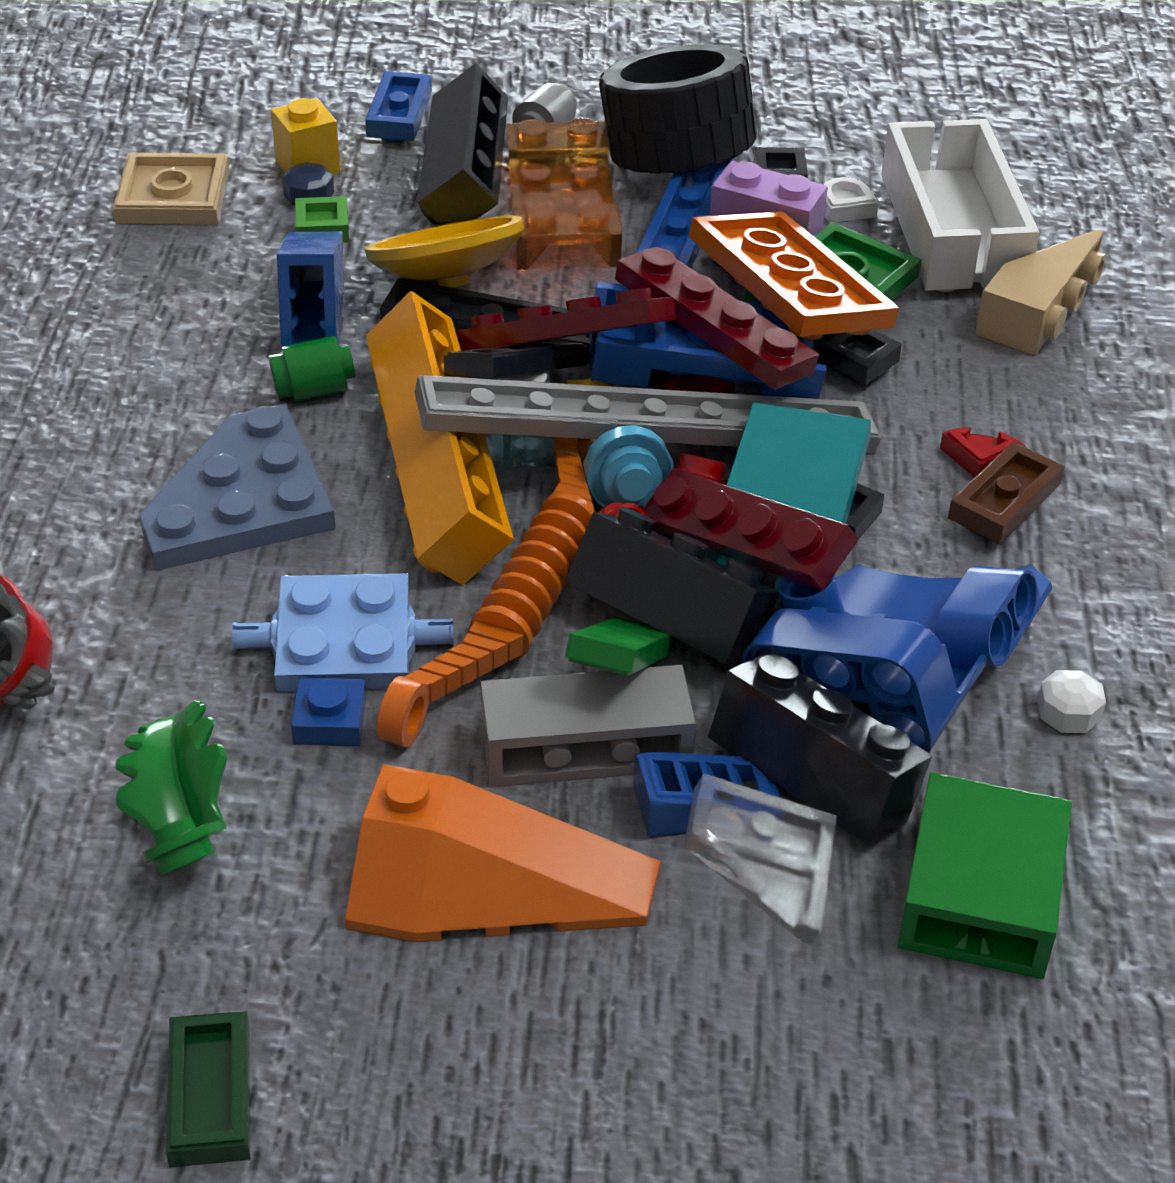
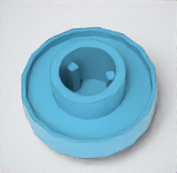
M636 425L619 426L601 434L589 447L583 462L588 488L594 500L602 507L618 502L622 504L634 503L643 509L659 484L664 481L674 468L673 460L663 439L652 430Z

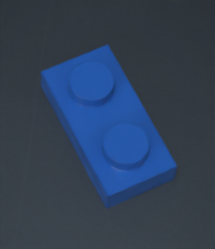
M385 70L365 119L366 137L383 138L388 142L414 141L432 93V74Z

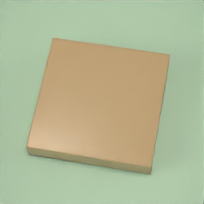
M128 153L113 206L115 224L218 225L230 170L228 154Z

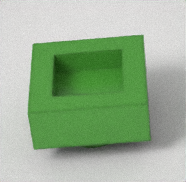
M347 196L295 198L296 232H342L343 243H349Z

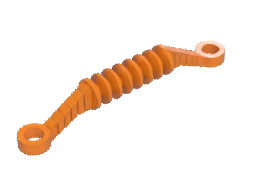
M554 437L553 459L557 487L542 503L539 513L531 522L530 528L523 534L521 543L514 549L511 559L504 565L501 575L493 583L491 592L485 596L481 608L474 614L471 619L469 633L464 637L462 644L434 658V661L419 667V670L404 677L398 676L394 678L390 683L381 702L377 718V735L380 740L405 748L410 747L417 739L423 727L430 702L445 696V693L448 694L460 688L461 685L475 680L476 677L492 671V669L507 663V661L521 659L528 653L533 638L540 632L543 621L548 618L551 612L552 605L557 602L562 588L567 585L565 583L566 577L592 514L595 512L582 468V463L589 447L592 445L593 439Z

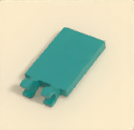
M753 402L727 486L846 524L871 437V420ZM708 550L710 559L725 566L729 557ZM777 575L775 583L776 591H778L780 581L784 578ZM780 596L777 604H782Z

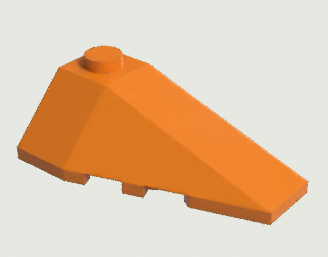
M383 764L362 817L345 916L346 929L412 942L442 940L441 931L485 928L486 937L510 935V926L551 924L560 932L646 926L660 873L661 861L453 776Z

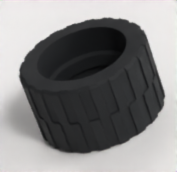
M689 44L650 50L614 63L600 76L599 87L610 158L613 163L625 170L628 169L638 173L661 174L702 169L741 155L754 144L757 138L748 58L737 48L734 49L731 46L715 44Z

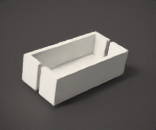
M987 119L943 121L935 170H929L935 130L933 121L888 123L881 176L912 256L922 259L919 275L925 291L951 292L956 289H970L973 286V282H980L982 288H985L1005 263L1036 252L1040 232Z

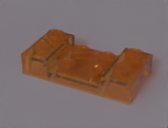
M577 118L569 122H543L536 119H528L520 123H506V159L511 213L515 216H521L524 224L523 232L514 243L517 270H528L548 245L591 244L611 268L617 267L618 260L621 259L622 227L618 203H614L608 166L609 145L605 121Z

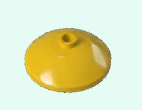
M515 215L449 223L374 242L365 247L367 260L376 267L402 278L423 281L437 280L438 285L454 288L470 283L468 273L478 271L497 261L519 239L524 230L522 217Z

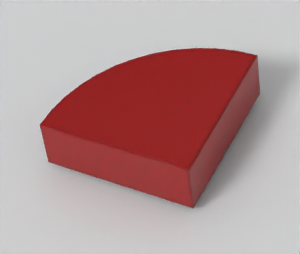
M962 427L943 432L940 449L975 478L1013 441L1022 446H1025V444L1003 432H998V437L995 438L987 435L970 434L971 427Z

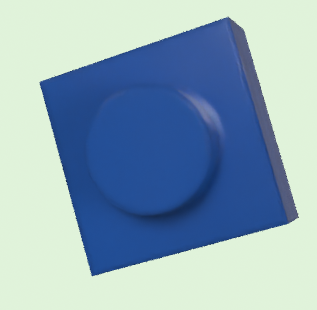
M299 677L291 722L293 744L360 746L367 698L365 679Z

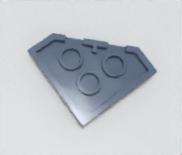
M286 403L271 407H258L252 411L230 415L140 513L142 532L156 571L336 529L333 507Z

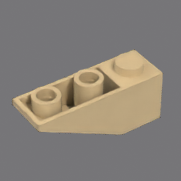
M1096 229L1005 263L983 290L975 335L1036 356L1049 337L1056 339L1059 336L1065 323L1067 312L1069 310L1074 312L1078 310L1084 298L1087 285H1096L1106 262V255L1099 253L1104 232Z

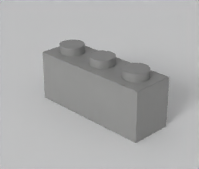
M682 665L645 667L629 676L610 671L481 681L482 733L489 787L634 775L635 754L648 752L693 754L696 723Z

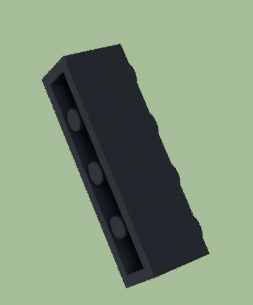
M477 63L473 64L432 96L417 203L424 216L436 225L478 219L499 203L508 95Z

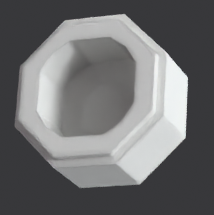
M1056 670L1041 682L1037 703L1040 719L1059 732L1087 733L1102 720L1106 699L1103 685L1085 672Z

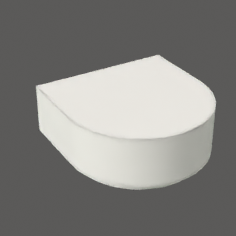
M840 177L831 179L824 184L828 186L825 218L829 224L831 222L838 223L877 217L879 202L870 188L862 181L854 178Z

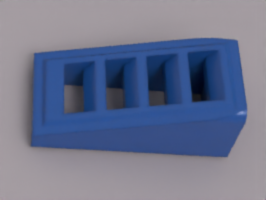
M672 752L635 754L633 787L648 837L784 818L785 808L776 783L740 756ZM755 781L759 795H746L742 782ZM728 785L731 794H721L718 786ZM703 788L704 793L693 792L694 789Z

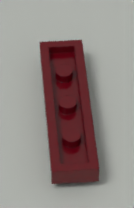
M657 246L618 260L615 274L616 281L629 290L650 288L652 298L674 297L677 318L674 321L774 390L814 374L819 357L817 352L800 342L792 332L779 328L758 314L750 304L737 300L716 286L711 278L698 274L677 260L672 252Z
M641 288L617 292V304L601 306L600 296L566 301L567 312L552 314L551 305L517 309L519 320L504 322L503 313L470 317L471 328L456 330L455 332L461 351L528 344L677 320L674 297L652 298L650 288Z
M674 468L664 481L659 484L653 496L642 509L649 518L656 521L653 531L672 537L673 533L686 535L707 545L709 551L821 591L824 590L859 540L848 524Z

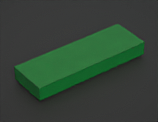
M614 617L570 633L565 658H569V662L629 676L672 654L676 638L648 624Z

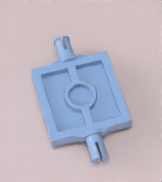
M408 573L281 576L279 606L271 622H233L232 624L233 650L272 648L275 658L274 676L277 692H296L299 677L365 679L366 690H384L388 688L394 678L398 676L404 677L409 674V662L415 652L416 645H454L453 617L450 619H415V613L409 604Z

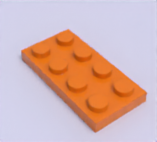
M783 211L692 217L689 238L702 248L711 260L716 261L732 275L736 283L744 286L752 293L764 308L772 311L796 336L815 340L820 339L825 334L847 332L854 335H865L870 330L894 328L899 307Z

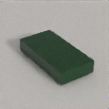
M247 1011L169 1017L166 1155L169 1168L251 1160L250 1025Z

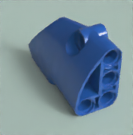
M858 564L837 578L833 575L823 591L784 577L778 585L784 609H779L769 618L746 648L743 662L746 663L767 652L784 657L793 662L798 667L799 672L826 689L844 694L853 702L856 708L884 725L893 726L903 731L909 737L910 742L930 753L986 665L1002 666L1007 661L1051 592L1052 584L1047 577L1031 564L1017 569L972 566L963 578H928L900 575Z

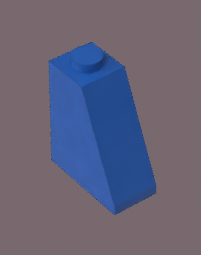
M288 232L277 253L281 346L335 335L338 346H340L344 295L342 232Z

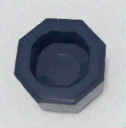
M308 162L290 167L282 177L284 196L293 206H295V198L332 197L334 193L333 175L324 165Z

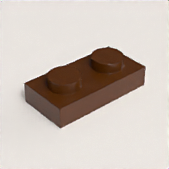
M1013 441L951 500L948 519L1001 544L1061 484L1065 466Z

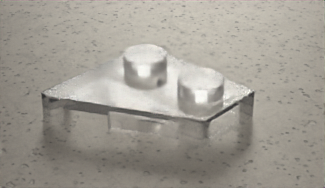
M703 773L694 788L684 847L801 942L812 945L820 934L837 816Z

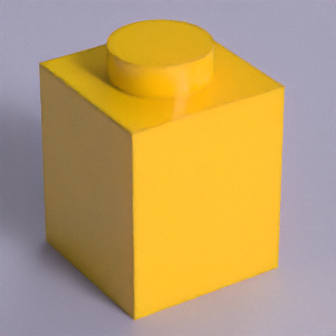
M299 98L291 101L288 105L271 109L275 160L285 173L290 167L306 162L324 165L332 175L340 173L337 120L318 98Z

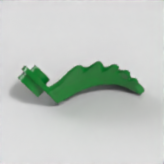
M199 700L193 701L179 713L141 725L137 731L139 734L127 737L124 742L126 747L135 751L119 757L115 764L117 771L134 778V780L119 788L116 795V805L121 811L139 821L152 832L150 834L156 846L144 851L143 855L147 863L155 862L160 876L167 875L215 853L209 837L226 829L218 806L221 779L227 763L226 752L221 744L206 746L214 728V720L210 716L202 719L206 707L205 703H201Z

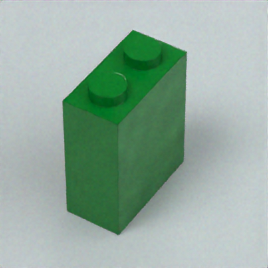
M930 772L897 948L1044 979L1057 934L1072 800Z

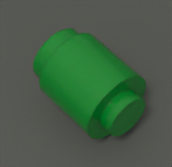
M335 335L281 346V353L268 355L279 400L292 397L294 402L344 392L347 391L346 379L356 377L349 345L338 346Z

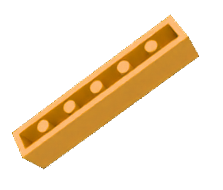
M410 291L366 334L371 356L370 364L375 373L379 390L378 399L383 408L388 429L386 434L391 443L396 464L395 473L400 481L403 494L404 512L409 520L412 533L414 555L419 563L431 573L439 574L441 572L459 584L464 585L514 540L485 434L423 430L414 393L417 378L422 375L449 377L444 376V356L448 355V352L461 351L452 318Z

